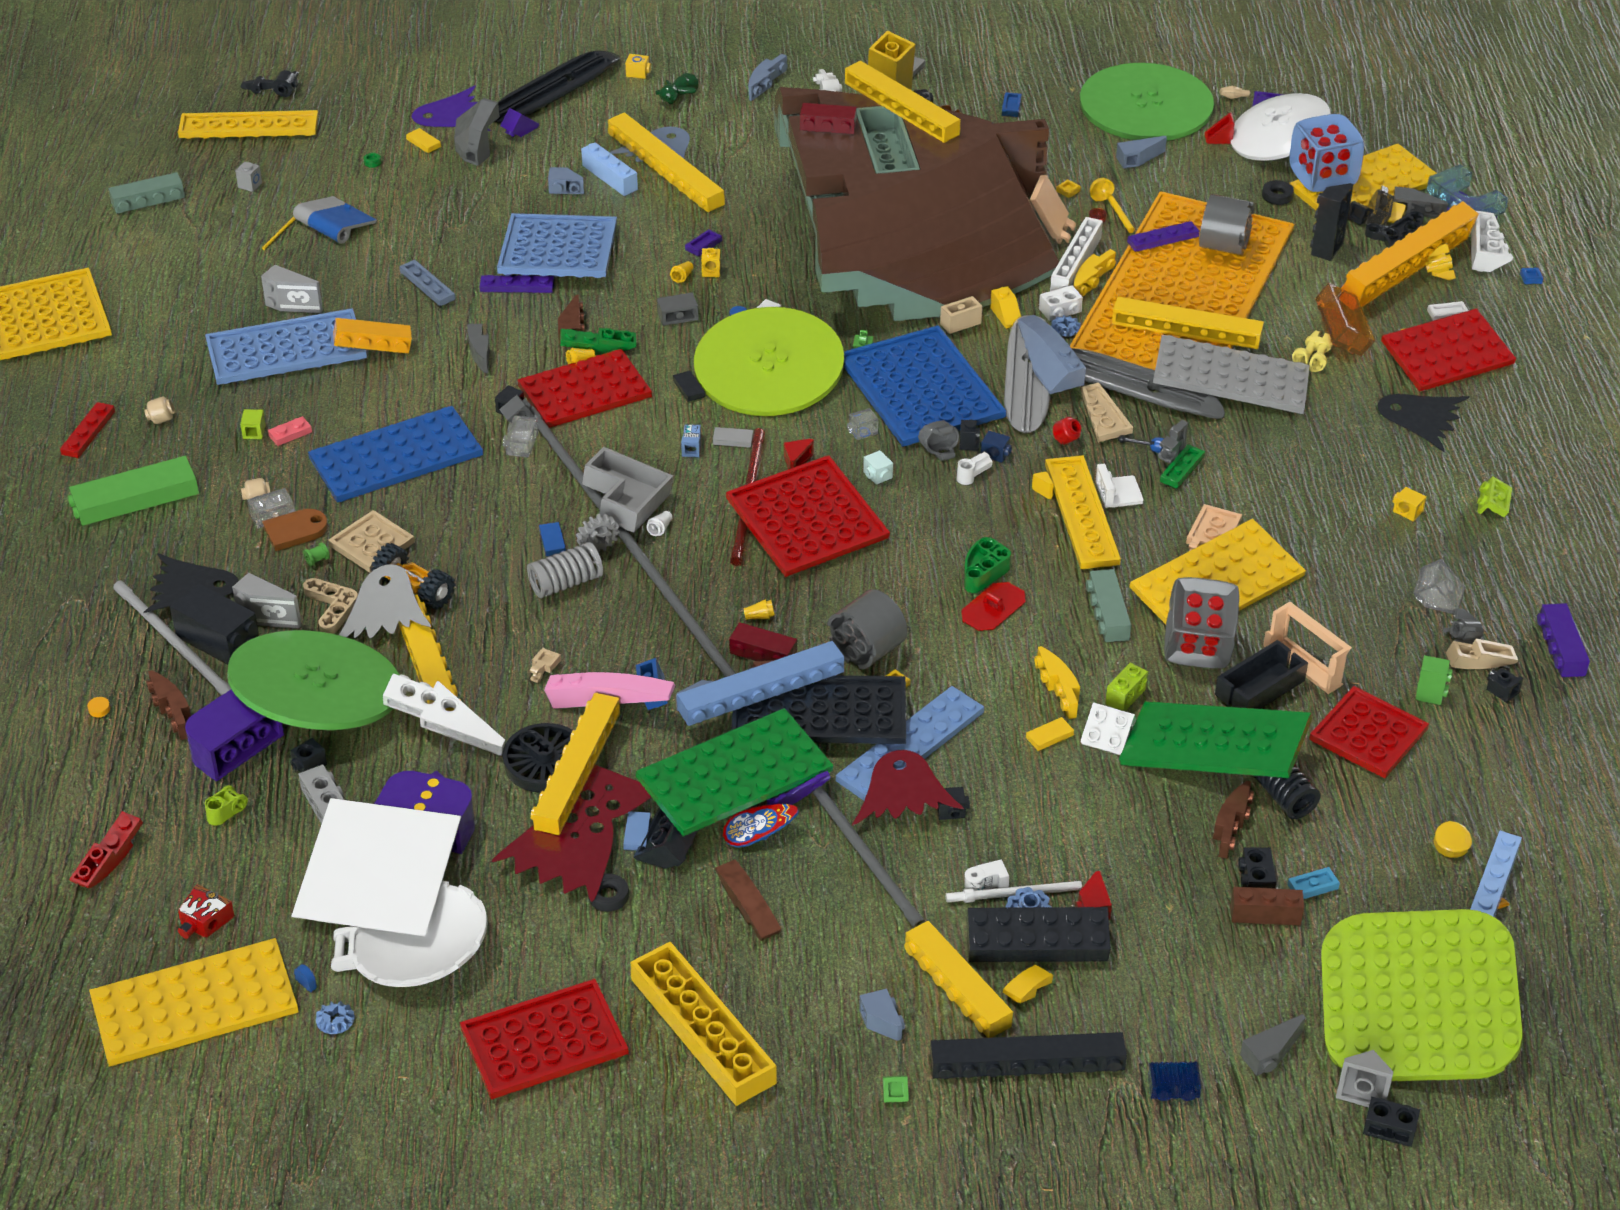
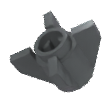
M1459 608L1455 609V619L1459 620L1454 621L1451 628H1443V632H1449L1454 638L1458 639L1454 641L1473 644L1475 639H1480L1484 632L1480 621L1465 609Z

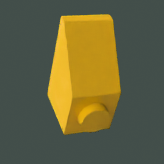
M1008 286L991 290V310L1006 329L1011 328L1014 322L1021 317L1016 296Z

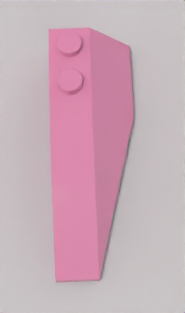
M588 672L550 675L544 691L553 709L586 706L587 701H591L594 693L618 697L620 704L667 701L671 698L675 684L666 680L632 674Z

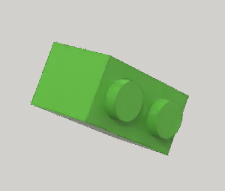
M1424 655L1415 700L1441 705L1442 697H1447L1449 685L1446 682L1451 681L1452 669H1449L1450 660Z

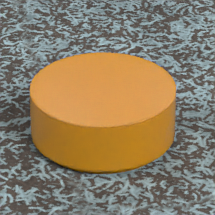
M96 697L88 702V711L93 717H103L110 712L109 701L104 697Z

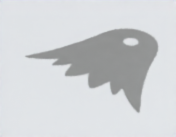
M392 564L380 566L365 578L354 607L339 634L340 636L347 637L354 631V638H356L366 627L369 638H372L382 625L389 633L393 634L398 621L404 626L409 627L410 619L418 624L431 627L416 601L408 574L402 567ZM383 576H389L391 578L389 584L385 586L379 584V580Z

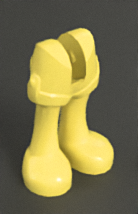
M1315 330L1306 338V348H1297L1292 354L1293 362H1302L1308 365L1313 351H1317L1313 354L1309 363V370L1311 372L1323 370L1327 364V358L1324 353L1328 352L1333 345L1331 334L1325 333L1323 337H1320V331Z

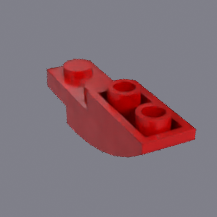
M122 811L100 844L94 843L69 880L90 889L105 879L133 847L131 840L143 824L141 818Z

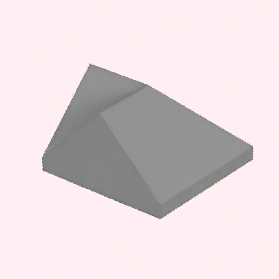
M1374 1050L1344 1059L1336 1098L1369 1107L1371 1096L1387 1100L1393 1071Z

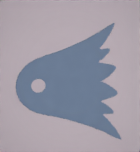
M663 127L650 132L684 158L690 136L685 130L678 127ZM669 133L676 134V137L673 139H669L666 137V135ZM625 146L609 152L611 154L628 153L626 157L635 155ZM637 156L636 162H641V161H643V160H640V159L638 158V156Z

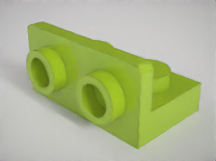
M1492 476L1487 482L1484 481L1479 488L1480 497L1477 501V512L1482 514L1489 508L1492 512L1505 517L1509 513L1512 487Z

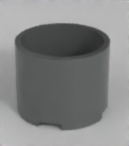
M1211 194L1203 215L1199 246L1243 256L1244 252L1242 249L1246 250L1252 229L1253 217L1251 215L1255 212V203Z
M875 589L864 592L833 614L827 622L832 634L829 638L830 641H833L843 654L845 662L849 663L851 661L858 665L859 669L870 667L903 643L908 634L905 617L898 605L888 595Z

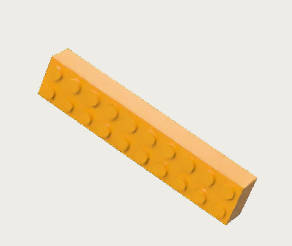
M1463 201L1458 205H1453L1447 212H1442L1436 219H1431L1426 225L1420 226L1412 234H1407L1404 239L1396 241L1390 248H1385L1379 255H1374L1369 261L1361 263L1355 270H1350L1346 275L1347 280L1345 284L1341 287L1342 292L1339 299L1354 312L1424 268L1426 266L1425 262H1428V257L1440 245L1447 244L1450 251L1466 241L1479 213Z

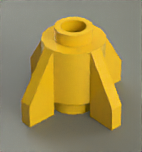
M1443 244L1428 257V262H1425L1428 273L1431 272L1432 276L1453 280L1456 279L1454 270L1449 271V269L1453 268L1452 258L1450 254L1445 255L1449 253L1447 244Z

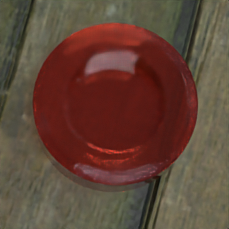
M1094 208L1089 211V218L1102 220L1103 222L1106 221L1107 212L1104 209Z

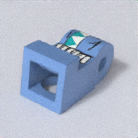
M685 424L681 440L682 457H699L701 425ZM689 447L696 448L695 451H687L686 449Z

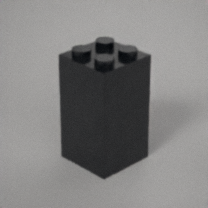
M200 583L170 606L175 634L182 641L227 665L237 648L259 636L255 612Z

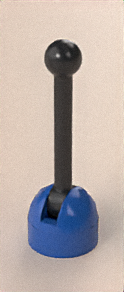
M1124 435L1118 437L1120 443L1131 442L1149 445L1151 450L1156 453H1160L1163 449L1159 444L1164 438L1156 437L1149 442L1125 438Z

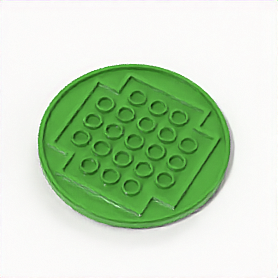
M1127 63L1103 69L1092 75L1081 89L1080 107L1091 123L1112 135L1130 140L1166 136V141L1191 135L1204 127L1212 116L1214 99L1209 88L1201 80L1183 70L1154 63Z
M292 630L265 634L242 644L236 649L229 660L227 678L234 694L249 708L267 718L307 729L343 730L373 723L389 714L394 708L383 705V694L392 675L399 674L386 657L363 643L331 633Z

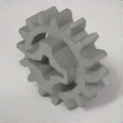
M597 514L595 519L589 517L590 521H584V526L578 527L580 533L576 534L578 538L576 541L579 546L591 542L598 553L600 549L606 551L607 546L612 547L613 544L611 542L617 541L616 535L620 534L617 522L612 516L608 517L607 514H604L603 517Z

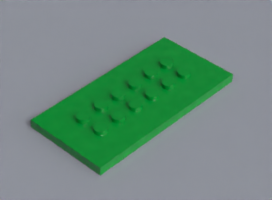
M1145 701L1122 750L1119 761L1120 765L1289 778L1312 721L1311 712Z

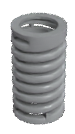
M587 542L573 549H568L559 554L529 563L527 565V574L535 594L539 598L551 595L553 592L558 593L559 590H565L567 587L571 588L574 584L579 585L581 582H587L588 579L593 580L594 578L601 577L603 575V566L597 549L591 542ZM537 579H538V582H539V585H540V590H539V588H538V586H537V583H536V580H537Z

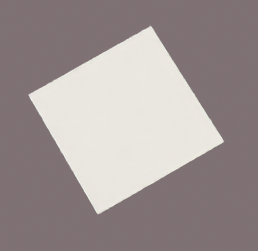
M330 798L292 917L426 936L461 816Z

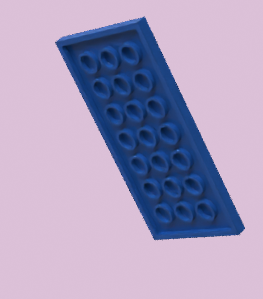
M449 406L308 451V455L338 503L482 456L483 449L454 407Z

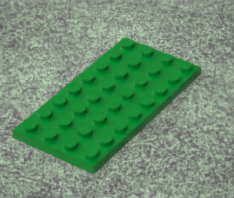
M784 708L636 771V778L681 835L685 836L793 789L815 778L816 775L826 771L829 773L833 771V764Z

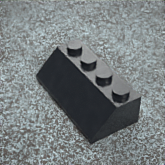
M1348 183L1326 187L1323 193L1318 195L1317 203L1319 206L1315 212L1314 218H1316V223L1312 229L1314 237L1310 243L1312 256L1332 261L1344 244L1354 184Z
M659 807L649 825L648 832L641 846L638 847L633 857L638 861L664 869L679 866L685 861V855L693 845V839L699 830L682 836ZM646 838H647L646 848H645V847L643 846V844H644V842H645V840H646Z

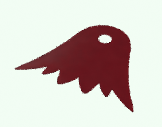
M896 750L885 754L875 764L867 795L852 826L867 818L874 811L876 818L880 817L886 808H888L894 819L902 814L906 806L912 812L921 815L924 803L935 809H938V802L954 808H964L944 789L921 755L909 750ZM902 760L906 762V767L900 770L895 769L893 764L896 761Z

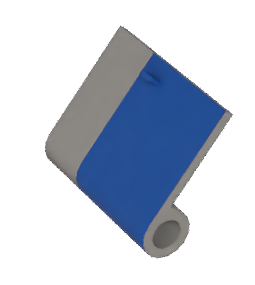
M334 196L300 203L293 210L295 219L340 244L348 240L351 229L377 223L375 218Z

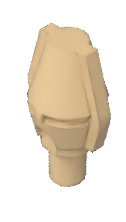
M1236 86L1223 87L1219 91L1220 95L1230 99L1240 98L1241 96L1249 97L1250 95L1249 90H1242V88Z

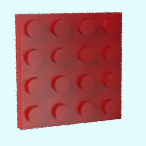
M1353 686L1310 733L1309 740L1385 779L1428 730L1429 723Z

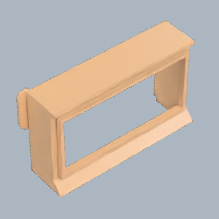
M1288 602L1273 611L1271 629L1265 632L1264 647L1279 640L1291 649V654L1295 652L1308 662L1306 678L1327 694L1343 685L1342 678L1346 657L1352 647L1292 602ZM1290 616L1338 651L1330 658L1329 667H1326L1287 637Z

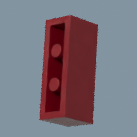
M813 103L802 104L800 130L854 134L857 123V107Z
M739 622L729 638L730 654L754 661H773L797 653V639Z

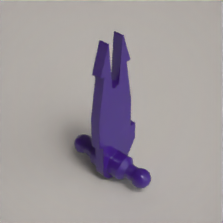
M826 771L816 775L815 778L797 786L786 794L783 793L777 798L767 799V805H793L819 786L821 787L831 778L830 774Z

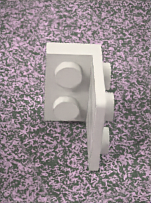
M1097 464L1096 485L1105 508L1143 504L1144 499L1133 475L1112 478V474L1107 470L1105 464Z
M1093 703L1081 738V744L1121 755L1130 729L1133 728L1136 722L1135 714Z

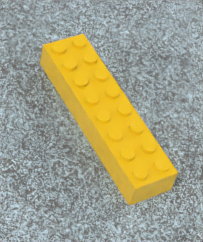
M671 941L630 962L631 980L735 1106L777 1084L776 1064Z

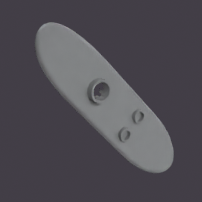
M1016 320L1011 328L1008 340L1004 406L1010 424L1019 432L1030 433L1039 428L1043 423L1049 408L1050 394L1033 372L1032 362H1028V350L1025 348V341Z

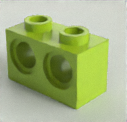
M1130 662L1107 686L1105 704L1111 708L1126 711L1146 690L1148 671Z

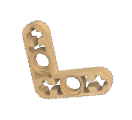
M317 578L307 579L303 583L304 594L309 598L331 604L319 619L320 632L335 634L349 617L358 593L353 589ZM328 592H336L333 595H326ZM337 610H343V611H344L343 613H340V614H335V613H334V612L337 611Z

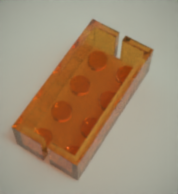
M1328 283L1315 297V300L1321 312L1322 320L1327 327L1326 330L1331 337V342L1336 347H1342L1349 353H1355L1362 357L1375 342V338L1356 295L1345 290L1342 292L1341 288Z

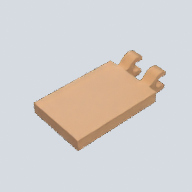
M1047 174L1040 175L1030 201L1052 239L1056 238L1058 244H1061L1063 239H1065L1066 243H1069L1071 236L1066 230L1069 226L1074 231L1076 223L1068 218L1069 213Z
M1204 504L1187 536L1186 544H1189V551L1239 526L1242 514Z

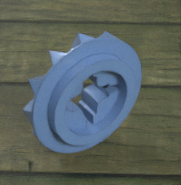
M1063 315V317L1058 316L1052 320L1051 327L1061 336L1069 337L1077 334L1081 323L1078 322L1077 318L1072 319L1071 316L1066 317Z
M331 1001L330 1005H322L321 1010L316 1012L317 1027L327 1034L342 1033L348 1030L354 1022V1011H352L350 1005H344L342 1001L338 1004H334ZM338 1013L339 1017H335V1019H333V1021L331 1022V1016H334Z

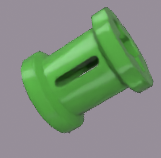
M323 542L319 543L315 548L303 550L304 558L310 567L314 566L315 562L330 558L329 551Z

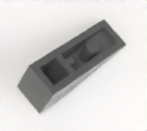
M1395 186L1393 202L1406 205L1405 214L1417 211L1426 217L1437 218L1442 212L1447 211L1448 202L1413 188Z
M1301 1014L1243 1040L1240 1056L1256 1076L1264 1072L1269 1073L1278 1066L1302 1034L1305 1016Z

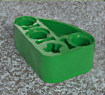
M991 537L979 539L970 548L965 559V590L970 593H978L1010 570L1011 551Z

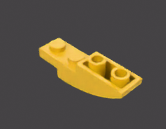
M1109 249L1100 257L1093 254L1081 265L1074 280V288L1081 296H1085L1086 293L1096 288L1099 284V277L1114 268L1116 264L1115 251Z
M1042 646L1038 647L1034 662L1036 668L1040 669L1042 683L1046 684L1048 691L1054 690L1056 696L1060 697L1061 709L1066 712L1068 719L1077 718L1080 685L1076 677L1059 657Z

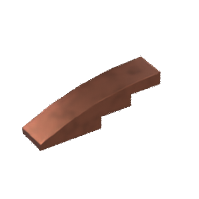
M736 859L716 867L715 871L735 908H739L747 925L751 924L759 941L780 933L782 929L771 909Z

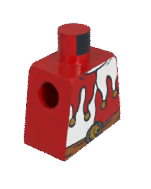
M197 884L178 910L181 922L178 933L185 939H188L194 932L203 937H209L235 916L232 901Z

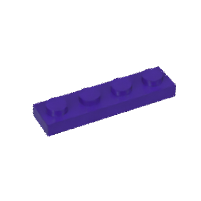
M1190 221L1128 236L1127 243L1137 252L1199 237L1200 231Z
M481 275L480 292L553 293L554 276Z

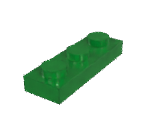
M1188 444L1161 474L1160 482L1177 489L1204 458L1205 451Z

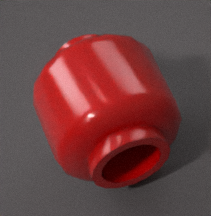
M1066 417L1055 422L1052 430L1053 437L1063 445L1077 440L1081 435L1079 421L1073 417Z

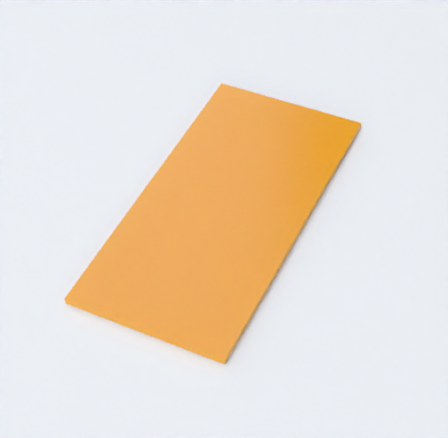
M1160 191L1135 234L1190 221L1200 231L1207 202ZM1252 214V229L1246 250L1242 249L1244 252L1243 256L1200 247L1199 237L1137 252L1128 245L1070 347L1098 352L1152 370L1156 368L1162 335H1171L1176 338L1191 339L1195 342L1210 343L1215 346L1232 349L1234 345L1114 325L1112 324V316L1117 297L1248 319L1294 230L1295 224Z

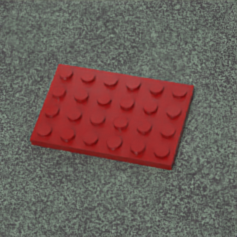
M1477 308L1382 335L1381 342L1419 392L1512 365L1516 361V357Z
M622 349L517 379L521 391H524V395L531 406L536 408L549 428L652 397V390Z
M596 979L460 1022V1029L491 1100L629 1054L628 1046Z

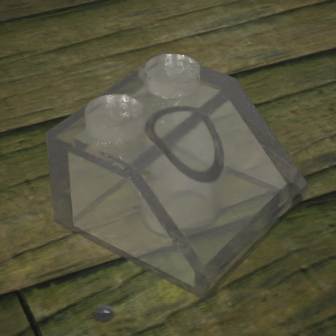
M1439 559L1421 567L1413 594L1426 608L1455 614V609L1460 607L1465 586L1446 563Z

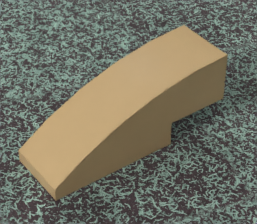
M1475 639L1473 644L1453 641L1446 652L1450 665L1453 668L1489 669L1515 664L1518 661L1513 646L1481 639Z

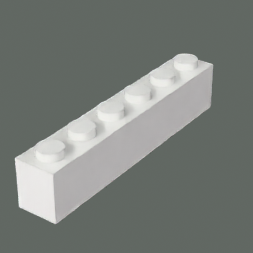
M1085 217L1051 275L1050 291L1072 285L1074 287L1077 271L1092 255L1101 239L1102 220Z

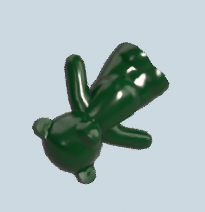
M685 72L673 84L666 80L664 82L665 86L660 90H656L655 93L663 101L673 104L678 95L695 93L699 87L698 79L695 75Z

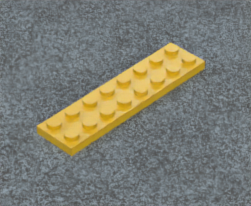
M318 110L182 113L178 135L179 138L186 139L209 137L241 138L245 136L316 135Z
M1084 455L1045 459V467L1054 484L1053 490L1080 569L1120 565L1121 558Z

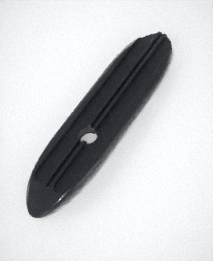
M597 50L581 54L557 66L499 100V118L495 121L502 122L509 108L524 116L538 111L604 73L620 60V56L609 51Z

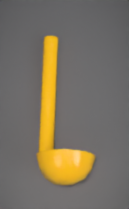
M1107 178L1094 180L1089 191L1091 198L1100 202L1107 199L1127 231L1133 233L1135 228L1112 195L1115 189L1113 182Z

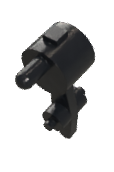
M283 70L279 72L275 80H266L262 76H257L255 80L243 81L240 87L242 89H249L255 94L260 93L261 90L273 89L277 95L288 97L299 85L297 80L299 73L297 71Z

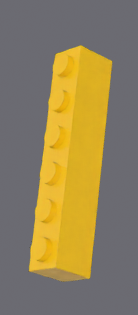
M929 921L906 932L904 944L906 952L918 961L922 970L927 971L931 975L937 986L942 987L948 998L960 1007L963 1015L969 1017L974 1022L979 1032H983L987 1038H992L1012 1027L1013 1011Z

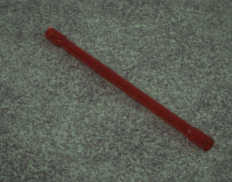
M762 428L754 430L745 485L756 481L761 449L765 438V430ZM740 516L730 557V563L734 566L742 564L747 525Z

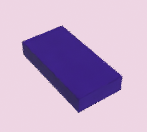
M708 229L685 244V250L699 257L702 255V249L712 248L722 242V236Z

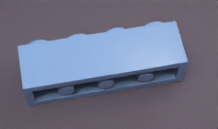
M596 142L581 148L583 167L623 196L638 190L637 172Z

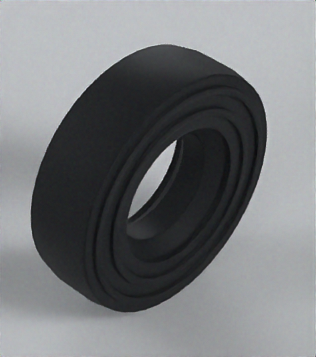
M1273 180L1265 183L1263 186L1262 197L1268 203L1284 205L1293 199L1294 189L1292 185L1285 181ZM1273 191H1279V192H1282L1283 194H1276V193H1273Z
M604 874L594 901L591 902L589 899V902L600 911L610 912L618 910L628 901V884L618 875ZM604 888H614L617 894L607 898L602 897L600 891Z

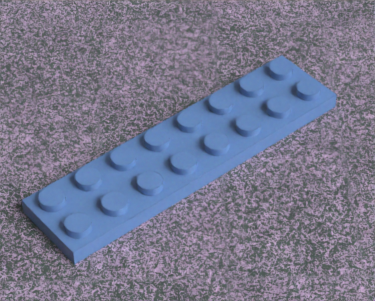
M951 686L906 721V744L874 745L836 775V782L862 800H865L874 766L882 756L896 750H909L916 752L925 759L983 714L984 706ZM902 760L896 761L893 767L898 770L906 767V762Z

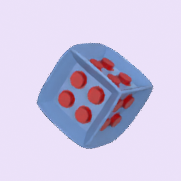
M1328 114L1303 119L1295 124L1290 145V165L1294 174L1308 190L1323 192L1326 187L1357 183L1362 167L1364 143L1361 134L1348 118L1341 114Z

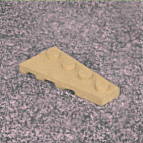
M1100 383L1082 387L1081 394L1098 442L1133 433V426Z

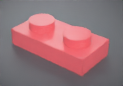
M302 416L269 429L268 434L274 443L279 446L312 433V426Z

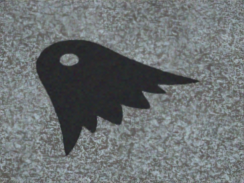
M1391 394L1380 399L1377 406L1381 415L1386 419L1414 432L1445 452L1444 446L1438 437L1446 438V436L1440 430L1454 431V428L1446 421L1459 419L1460 417L1449 411L1459 409L1460 407L1453 404L1462 402L1470 396L1432 397ZM1399 404L1402 408L1395 411L1390 408V405Z
M157 553L159 558L167 565L160 566L159 568L167 573L153 575L154 579L163 583L149 590L163 594L153 597L152 600L160 601L151 605L143 613L173 605L199 583L223 596L229 595L233 592L232 587L239 579L236 575L226 570L191 564ZM218 580H222L226 583L222 587H215L213 585V583Z

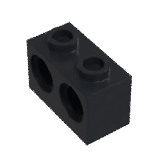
M1244 847L1242 857L1238 858V868L1243 871V874H1241V887L1275 889L1276 876L1271 847Z
M1371 1096L1363 1134L1412 1147L1421 1109Z

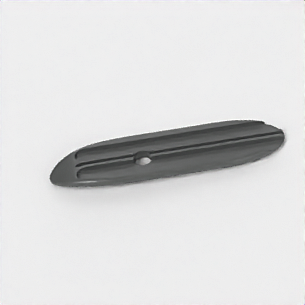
M1072 348L1086 367V382L1092 384L1100 383L1104 388L1187 413L1221 419L1225 415L1223 406L1213 395L1153 383L1155 370L1098 352Z

